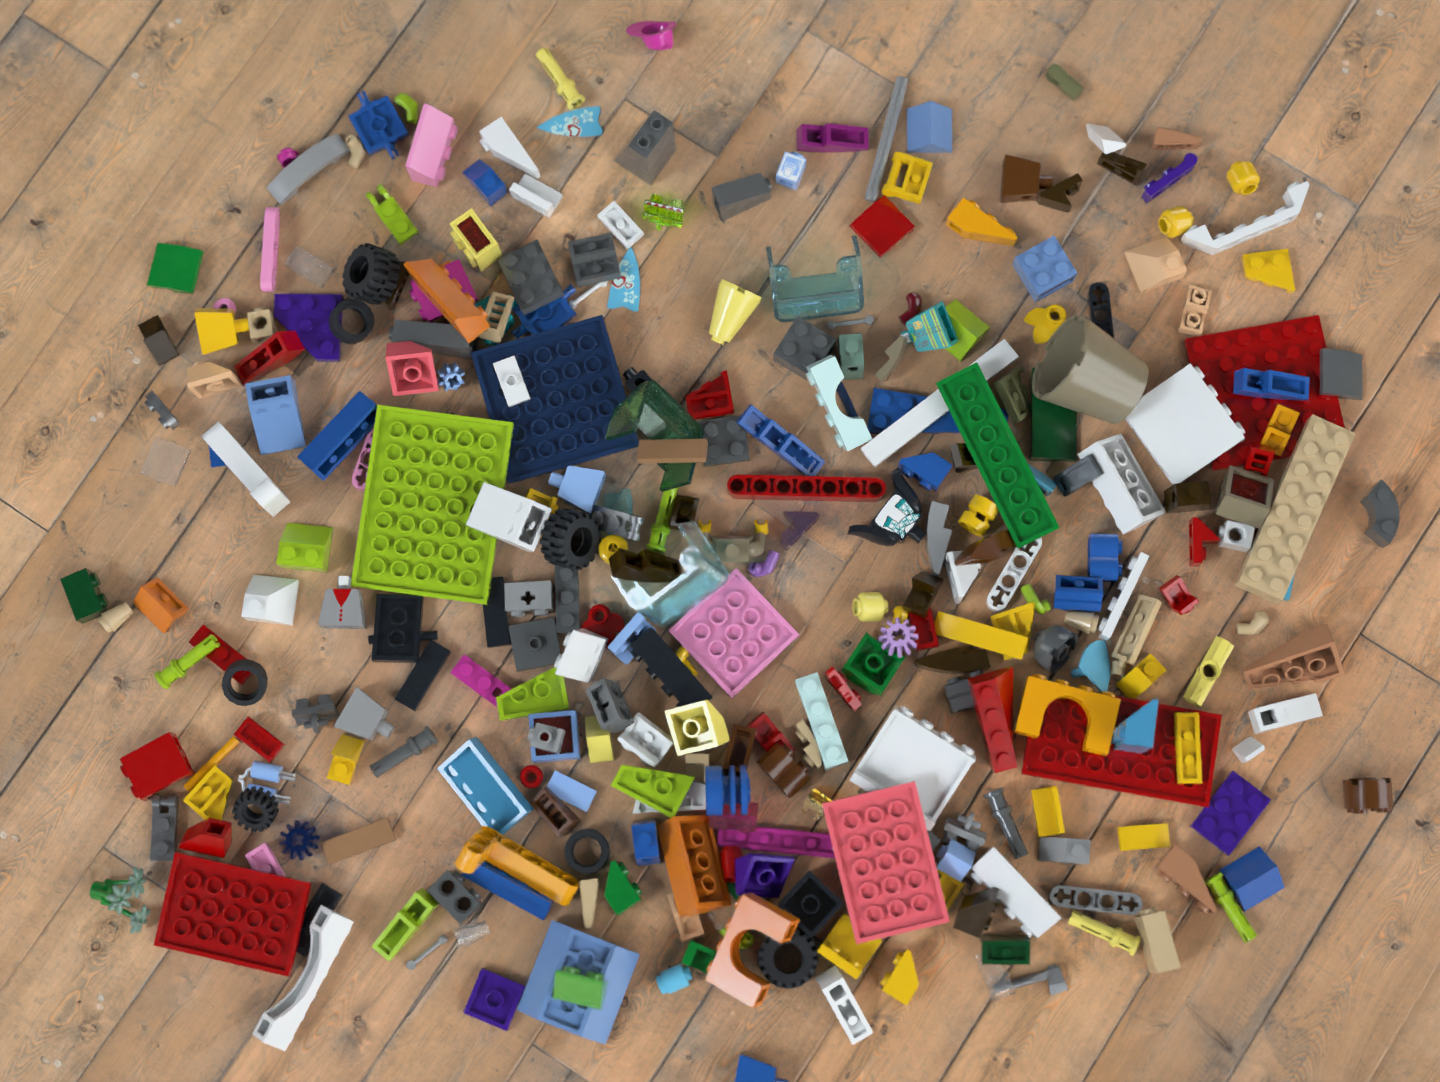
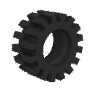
M252 786L251 789L246 788L240 793L232 809V814H235L234 820L239 819L237 823L239 826L244 824L245 830H248L249 827L252 828L251 832H256L257 829L259 832H262L270 827L279 811V808H277L279 804L274 802L276 800L274 795L269 796L271 793L269 790L265 793L263 792L264 788L259 787L256 790V786ZM253 804L258 806L259 808H261L264 814H256L249 809L248 805Z

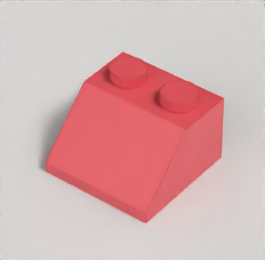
M412 341L387 343L385 357L393 396L439 391L431 349Z

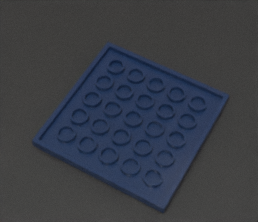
M603 315L471 352L489 419L514 423L506 476L508 484L610 456L639 446L638 436ZM515 356L531 400L509 407L493 363Z

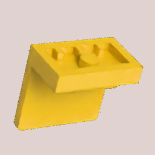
M844 913L817 952L857 980L882 940L876 939L856 944L850 916Z

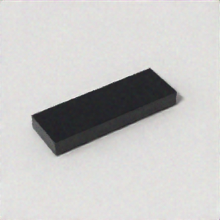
M494 577L491 580L488 605L483 604L487 648L511 645L508 614L505 611L504 577Z
M430 640L419 658V663L415 664L395 700L416 712L451 651Z
M325 883L320 885L305 911L296 951L304 957L310 951V925L320 906L335 910L343 894Z

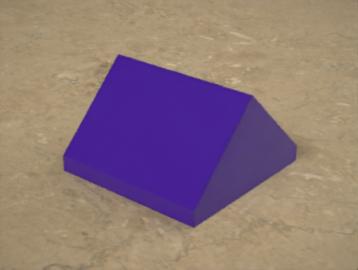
M751 853L735 859L736 894L742 896L743 894L754 893L759 897L779 898L794 862V857Z

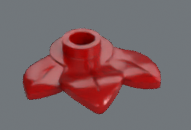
M597 604L589 610L588 619L582 624L581 629L585 628L608 638L609 640L606 645V649H608V646L616 638V632H621L624 629L625 622L619 614L611 613L607 606ZM599 612L604 613L602 620H597L596 616Z

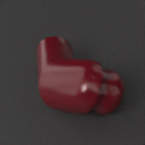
M910 292L906 296L908 310L899 316V320L904 326H906L908 320L921 313L922 298L915 292Z

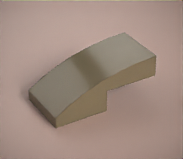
M900 335L886 349L885 353L890 359L875 373L881 381H886L899 364L908 341L905 336Z

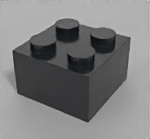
M809 870L777 904V907L800 919L797 926L812 939L844 903Z

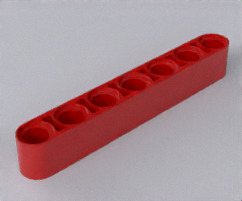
M737 474L729 478L727 490L728 494L734 499L879 502L885 495L886 484L880 478ZM735 482H740L744 488L739 492H735L731 489V486ZM757 483H764L767 489L764 492H757L754 486ZM781 483H786L790 489L786 493H781L778 491L777 486ZM803 484H809L813 490L810 493H803L800 487ZM831 484L836 490L832 494H827L824 492L823 487ZM855 485L859 491L856 494H849L846 491V487ZM872 485H877L881 488L882 492L878 495H873L870 493L869 488Z

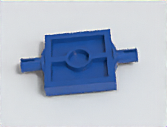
M365 91L361 92L364 99L358 93L357 97L362 106L348 117L369 156L380 150L387 149L391 159H396L393 152L398 158L400 154L394 144L409 136L389 97L385 96L370 102Z
M570 284L563 290L564 296L526 315L522 313L518 304L512 309L520 318L522 324L512 331V334L516 339H519L527 331L534 335L566 325L576 316V313L568 305L567 298L577 292V290Z

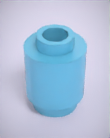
M681 963L660 972V975L656 976V981L662 994H671L689 986V980L693 979L688 966L683 967Z

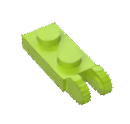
M379 184L377 186L378 191L386 199L383 203L379 205L374 195L370 192L365 195L391 234L402 245L419 232L392 196L390 197L385 188Z

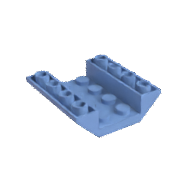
M552 920L517 1010L552 1026L606 1045L640 954ZM563 966H570L581 969L580 974L583 975L590 971L603 974L604 980L609 982L602 1009L599 1010L554 999L555 971L562 969Z

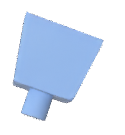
M568 466L565 475L552 472L548 485L560 488L557 496L561 501L592 516L593 508L597 503L606 474L600 470Z

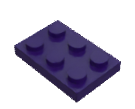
M1231 771L1210 798L1209 808L1204 807L1189 827L1225 855L1229 856L1271 799L1236 772Z

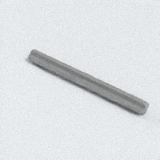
M898 76L896 78L865 195V200L875 203L878 198L908 84L906 77Z

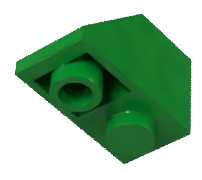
M613 860L610 863L604 896L616 915L619 916L640 902L642 899L639 895L643 892L636 882L631 884L627 878L629 871L623 862L618 864L616 860Z

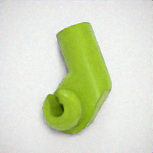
M407 93L397 95L394 100L395 104L400 107L403 106L407 110V123H417V102Z

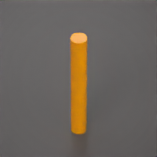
M232 736L183 787L190 792L214 765L217 766L240 741L235 736Z

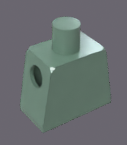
M862 333L839 335V365L844 375L842 380L863 379L864 353ZM857 367V369L850 370L848 368Z

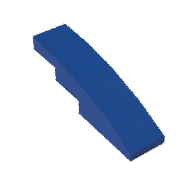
M749 405L736 422L755 439L805 476H815L826 462L796 436L788 433L773 419L766 417L753 405Z

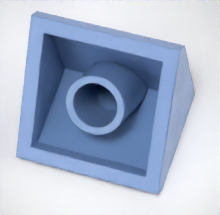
M933 101L908 108L907 153H952V109Z

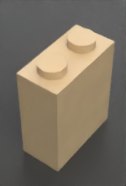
M1157 907L1139 911L1140 916H1136L1134 919L1139 936H1141V944L1149 973H1161L1181 968L1165 910L1158 911Z

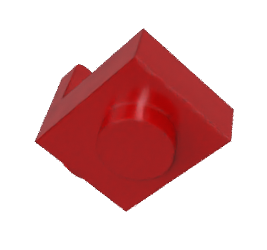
M1178 575L1158 588L1170 609L1180 615L1189 613L1199 603V600L1191 595L1182 578Z

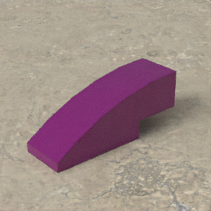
M826 123L824 126L801 124L796 129V151L840 153L867 151L869 149L867 127Z

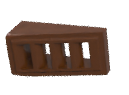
M544 786L529 802L558 837L568 835L581 821L547 786ZM548 797L549 800L542 807L540 803ZM554 804L555 807L549 813L547 810ZM560 811L561 815L557 819H555L554 817ZM567 819V822L562 826L561 823Z

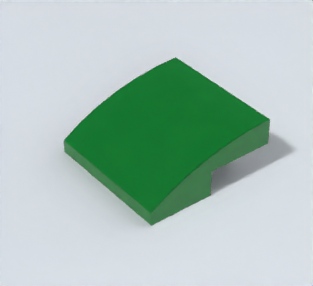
M157 243L147 286L169 289L175 293L193 294L204 251L185 246Z

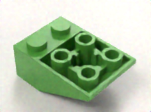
M563 966L562 969L555 971L554 999L599 1010L602 1009L609 982L604 980L603 974L590 971L583 975L580 974L581 969L570 966Z

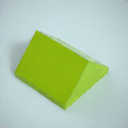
M955 299L946 306V310L959 341L951 347L944 349L961 362L990 327Z

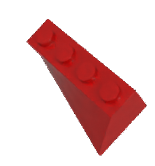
M1013 666L967 678L989 766L994 773L1017 768L1013 750Z

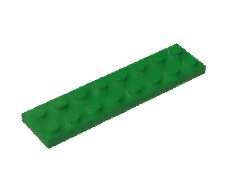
M976 362L937 382L936 385L1017 548L1059 529L1060 527L978 363Z

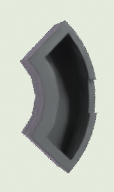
M1381 479L1372 486L1360 502L1366 508L1369 516L1368 527L1364 534L1384 548L1391 543L1397 532L1400 515L1398 503L1392 490Z

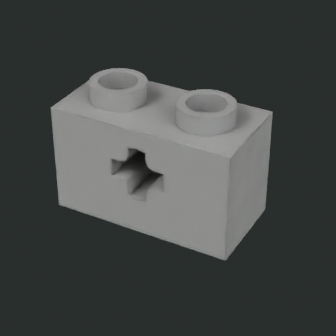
M551 581L504 583L505 611L507 614H511V617H524L525 613H534V616H547L548 612H554L553 584ZM528 595H531L535 600H531V604L528 605L523 599H527Z

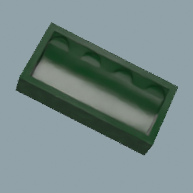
M1032 368L1030 377V461L1076 462L1077 412L1037 398L1032 390L1035 368Z

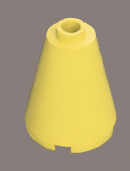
M722 279L718 286L709 334L713 335L711 340L722 345L725 341L730 343L759 305L762 297Z

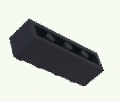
M652 627L630 645L633 649L630 651L632 656L638 662L643 660L648 666L645 671L653 680L658 678L663 685L660 688L669 698L672 695L678 701L677 707L704 700L709 701L713 698Z

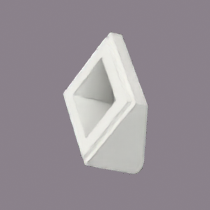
M1248 737L1233 747L1232 750L1240 762L1245 763L1264 751L1265 747L1253 737Z

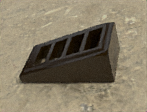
M399 261L398 264L400 266L398 285L391 297H388V300L385 302L389 310L395 309L410 275L403 265L404 261Z

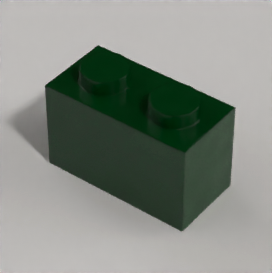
M84 568L60 579L76 621L84 624L102 616L101 613L107 611L108 600L104 593H100L98 585L101 583L96 572L93 573L89 569Z

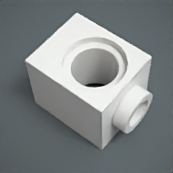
M1227 520L1223 526L1218 528L1217 536L1221 540L1219 547L1247 552L1251 549L1255 527ZM1236 531L1240 537L1239 541L1232 540L1229 532Z

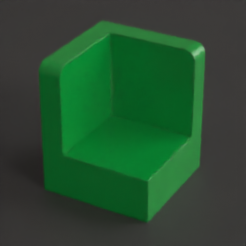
M690 940L681 963L708 973L707 967L715 958L717 951Z

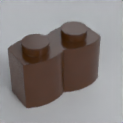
M776 743L756 762L781 791L791 798L811 780L807 775L809 770L801 761L796 763L792 759V756L795 754L787 745L781 746Z

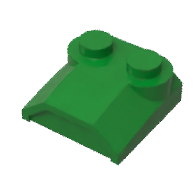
M866 632L841 671L848 680L868 693L881 696L902 664L905 656L902 655L901 658H898L897 652L889 656V649L882 650L881 646L883 643Z

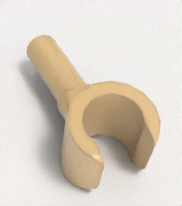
M1121 656L1119 661H1112L1111 675L1117 674L1124 677L1126 669L1125 656Z

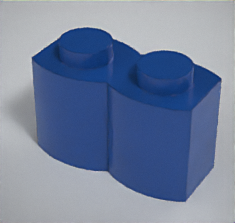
M1090 533L1088 535L1087 577L1103 578V582H1116L1118 577L1122 576V563H1118V554H1122L1123 544L1122 540L1118 539V534Z

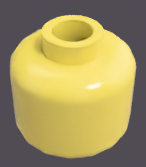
M861 592L853 600L854 616H857L862 622L881 621L884 614L888 612V601L884 599L880 592Z

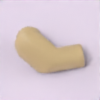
M349 135L345 140L352 153L348 166L358 169L365 155V148L359 137Z

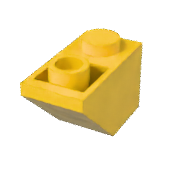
M905 949L904 953L898 952L892 962L896 965L892 973L886 972L880 984L883 985L881 989L883 992L907 1006L917 990L919 982L912 953Z

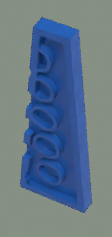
M874 388L867 426L869 433L880 434L925 400L927 396ZM1001 409L1006 421L1008 422V414L1006 412V409ZM950 411L921 432L961 434Z

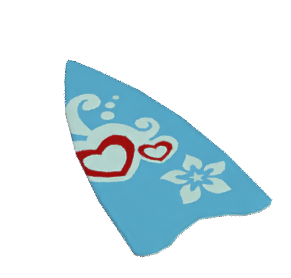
M599 106L568 111L537 126V128L564 136H600L603 134V130L598 122L601 109Z
M630 247L619 264L622 278L612 281L607 305L609 309L625 307L634 312L639 310L640 276L632 247Z

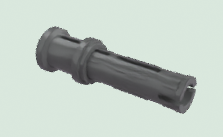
M427 725L421 733L414 737H408L407 743L374 764H371L370 769L374 771L375 777L379 778L382 774L412 755L419 756L422 754V750L428 746L438 744V740L430 727Z
M1001 787L983 796L985 799H988L993 811L992 816L998 819L1014 858L1018 859L1029 854L1010 813L1012 812V807L1007 804L1002 793L1004 789Z

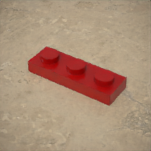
M204 624L189 640V643L195 647L210 634L214 635L220 646L206 657L223 671H226L228 666L235 661L246 659ZM241 670L236 672L232 678L243 686L253 673Z

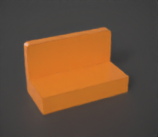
M158 577L142 585L133 601V604L162 633L168 632L173 621L185 615L189 609Z

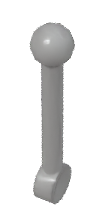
M868 315L865 319L836 323L829 321L827 328L833 330L835 327L863 323L872 325L874 319Z
M440 935L437 942L416 959L408 961L406 964L409 970L415 969L419 961L440 944L447 942V936Z

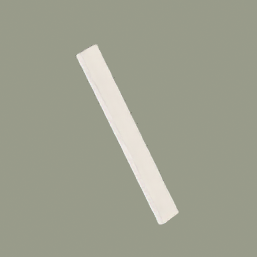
M1003 339L972 364L978 363L988 382L1018 359L1019 356L1008 342ZM939 389L860 449L874 468L949 411Z

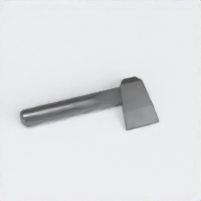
M1052 964L1048 965L1045 971L992 985V991L994 994H998L1044 980L1048 981L1050 995L1067 991L1068 987L1060 967Z

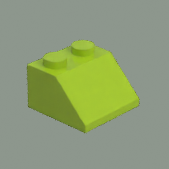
M287 523L279 541L276 564L284 569L327 573L333 527Z

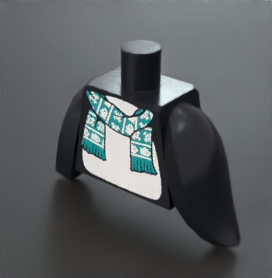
M899 467L891 472L895 488L891 497L869 525L849 526L847 535L858 536L882 546L901 544L907 536L918 544L923 539L926 532L916 525L922 517L920 514L922 510L921 502L903 477Z

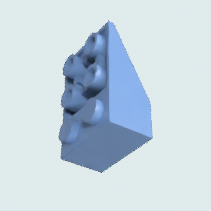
M288 375L246 383L248 405L261 455L306 447L295 380Z

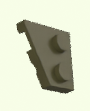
M1023 365L1014 367L994 382L997 393L1001 397L1006 412L1013 424L1020 422L1031 413L1027 397V385H1022L1020 373L1024 372Z

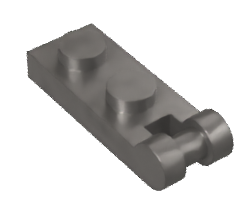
M594 505L592 516L598 522L599 530L632 540H640L641 534L639 529L640 524L643 525L644 517Z
M153 795L150 860L173 861L177 846L178 795H169V797ZM162 806H168L169 813H162Z

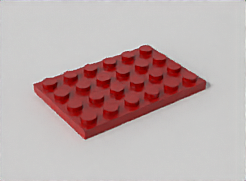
M175 852L154 946L289 977L292 974L312 882Z

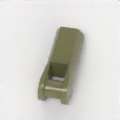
M1050 65L1046 74L1048 81L1075 101L1083 92L1084 87L1068 75L1060 65Z

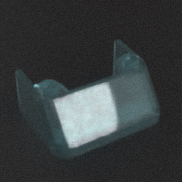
M852 236L853 255L842 257L837 261L836 273L792 278L791 271L787 266L774 265L771 247H766L773 311L778 321L792 322L797 316L803 320L848 315L862 310L864 307L861 254L857 237Z
M695 521L680 523L677 526L690 545L680 555L681 565L686 572L654 596H651L646 588L638 586L635 581L623 580L611 575V578L628 604L659 627L671 625L727 583L728 572Z

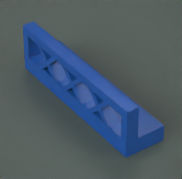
M486 860L474 873L468 874L463 872L461 875L543 921L546 919L554 903L550 898Z

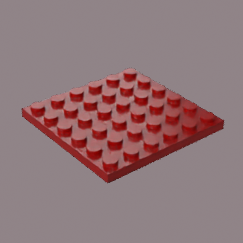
M1319 315L1184 339L1188 364L1191 363L1193 367H1199L1205 376L1202 380L1207 386L1210 384L1213 386L1218 394L1216 397L1218 402L1227 405L1232 413L1229 417L1234 423L1238 421L1246 432L1243 434L1245 437L1244 441L1239 442L1210 462L1212 472L1226 470L1230 465L1234 467L1244 466L1251 442L1261 443L1278 403L1298 411L1300 414L1290 433L1291 436L1282 455L1274 454L1272 461L1291 457L1304 425L1312 414L1345 428L1338 396L1320 395V350L1327 347ZM1242 368H1248L1264 372L1273 370L1310 377L1309 398L1306 401L1281 400L1233 394L1234 372ZM1257 454L1254 455L1255 458L1264 460L1266 458L1265 456Z

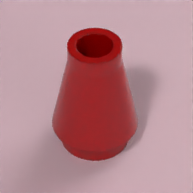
M725 846L720 853L724 881L728 883L736 882L735 859L743 856L741 848L738 846Z

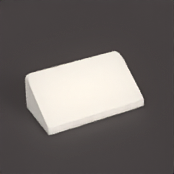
M1086 124L1089 139L1105 154L1126 146V143L1109 127Z

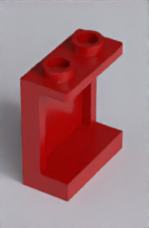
M168 732L120 758L122 763L120 769L126 778L129 777L132 783L130 789L136 799L139 798L143 801L149 800L150 796L183 778L188 779L195 774L176 734Z

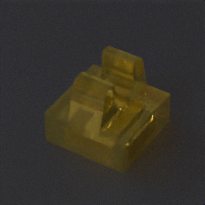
M813 788L803 803L802 812L806 813L808 809L816 812L813 820L817 821L824 815L822 803L832 800Z

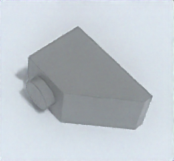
M1040 837L1038 861L1088 865L1091 840Z

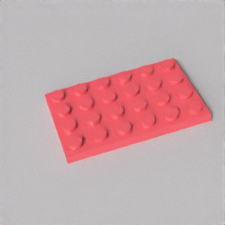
M915 781L822 803L856 944L950 922Z

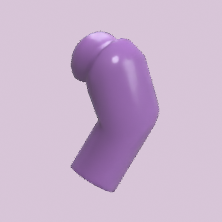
M769 550L765 561L759 563L752 562L749 565V572L754 577L771 574L780 554Z

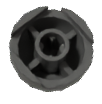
M1060 625L1039 630L1033 639L1035 641L1033 654L1036 661L1047 671L1056 672L1070 658L1066 656L1070 649L1075 650L1078 635Z

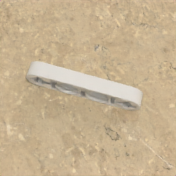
M1042 538L1035 540L1037 546L1033 545L1028 553L1032 554L1031 557L1016 547L986 599V605L991 611L1000 612L1007 606L1042 545ZM1016 556H1023L1026 559V566L1023 568L1016 567L1013 563ZM1006 575L1012 576L1015 580V584L1011 588L1005 587L1002 583V578ZM998 586L1002 591L1009 593V596L1004 593L1000 600L1003 605L998 604L995 607L992 605L993 600L991 597L996 598L1000 592V590H996Z

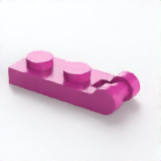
M465 654L450 672L496 707V697L493 694L497 688L502 690L500 695L511 690L510 687Z

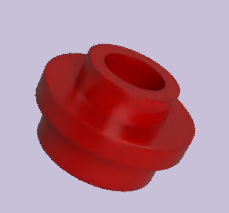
M528 765L522 769L520 781L527 788H536L543 781V772L535 765ZM529 773L536 774L534 781L528 780Z

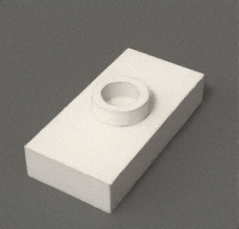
M615 201L597 215L598 219L627 250L644 236V232Z
M515 356L493 363L509 407L531 400Z

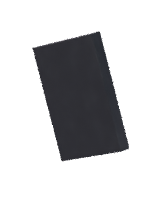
M377 594L372 662L419 663L424 596Z

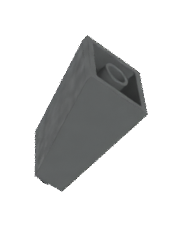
M654 110L639 125L616 156L614 162L651 186L676 151L673 122Z

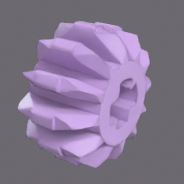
M897 617L895 619L896 624L893 625L888 620V628L881 627L880 631L884 635L879 636V641L884 642L881 646L882 650L889 649V656H892L896 651L898 658H901L902 651L910 655V648L916 649L917 644L914 641L919 639V635L914 633L916 630L915 625L909 626V620L906 619L903 624H900V618ZM903 635V639H899L898 642L895 641V636Z

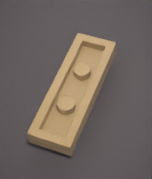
M1139 594L1111 655L1112 658L1119 661L1121 656H1125V663L1134 665L1162 604L1160 600Z

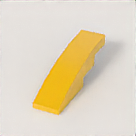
M938 611L934 623L936 633L939 636L1022 660L1028 641L1026 636Z

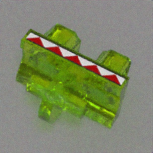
M652 194L649 200L645 199L643 218L648 219L649 222L656 223L657 231H661L663 225L668 227L673 225L682 228L684 219L683 201L674 199L670 205L663 204V197Z

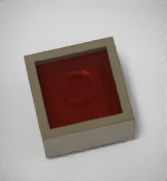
M1230 465L1220 484L1216 515L1260 529L1270 511L1274 479Z

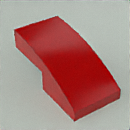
M764 712L745 726L757 729L755 739L766 752L776 743L781 746L787 745L792 752L795 750Z

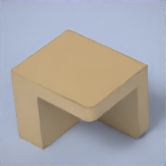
M685 754L686 775L696 776L694 781L705 784V766H709V754Z

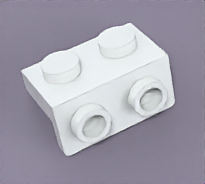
M638 712L633 718L635 723L628 726L617 740L621 742L623 748L638 755L644 764L655 767L662 761L674 744L673 738Z

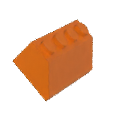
M433 259L407 261L403 264L418 288L468 344L490 327L485 319L488 317L487 313L480 305L477 308L473 305L475 300L467 291L463 294L461 291L462 286L455 278L450 279L448 277L450 273L443 264L438 266Z
M674 816L657 825L678 915H699L731 906L732 903L727 883L724 881L723 868L710 816Z

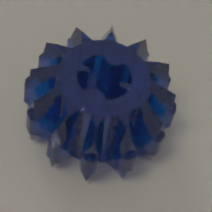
M299 820L294 822V827L291 824H287L286 828L289 832L281 831L280 833L281 836L286 837L285 840L279 841V845H287L282 851L283 854L290 852L289 858L293 860L298 855L301 861L304 860L305 853L307 856L312 857L313 852L310 848H319L318 845L313 844V841L320 839L318 835L312 836L317 830L316 827L309 828V822L307 821L301 826ZM297 836L304 837L301 840L303 843L302 845L295 844L298 841L296 838Z

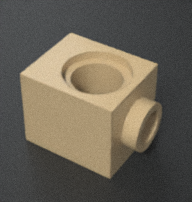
M261 307L247 313L250 339L255 344L264 343L276 333L275 318L270 309ZM267 321L264 328H257L259 322Z

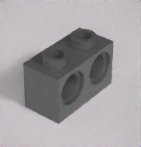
M602 678L585 689L602 730L617 734L635 723L618 682Z
M447 870L427 891L459 924H464L483 905L479 900L482 896L473 887L468 889L463 884L465 879L456 870L453 873ZM448 880L454 883V890L450 894H446L443 890V885ZM464 897L469 898L471 901V906L466 911H463L459 906L460 900Z

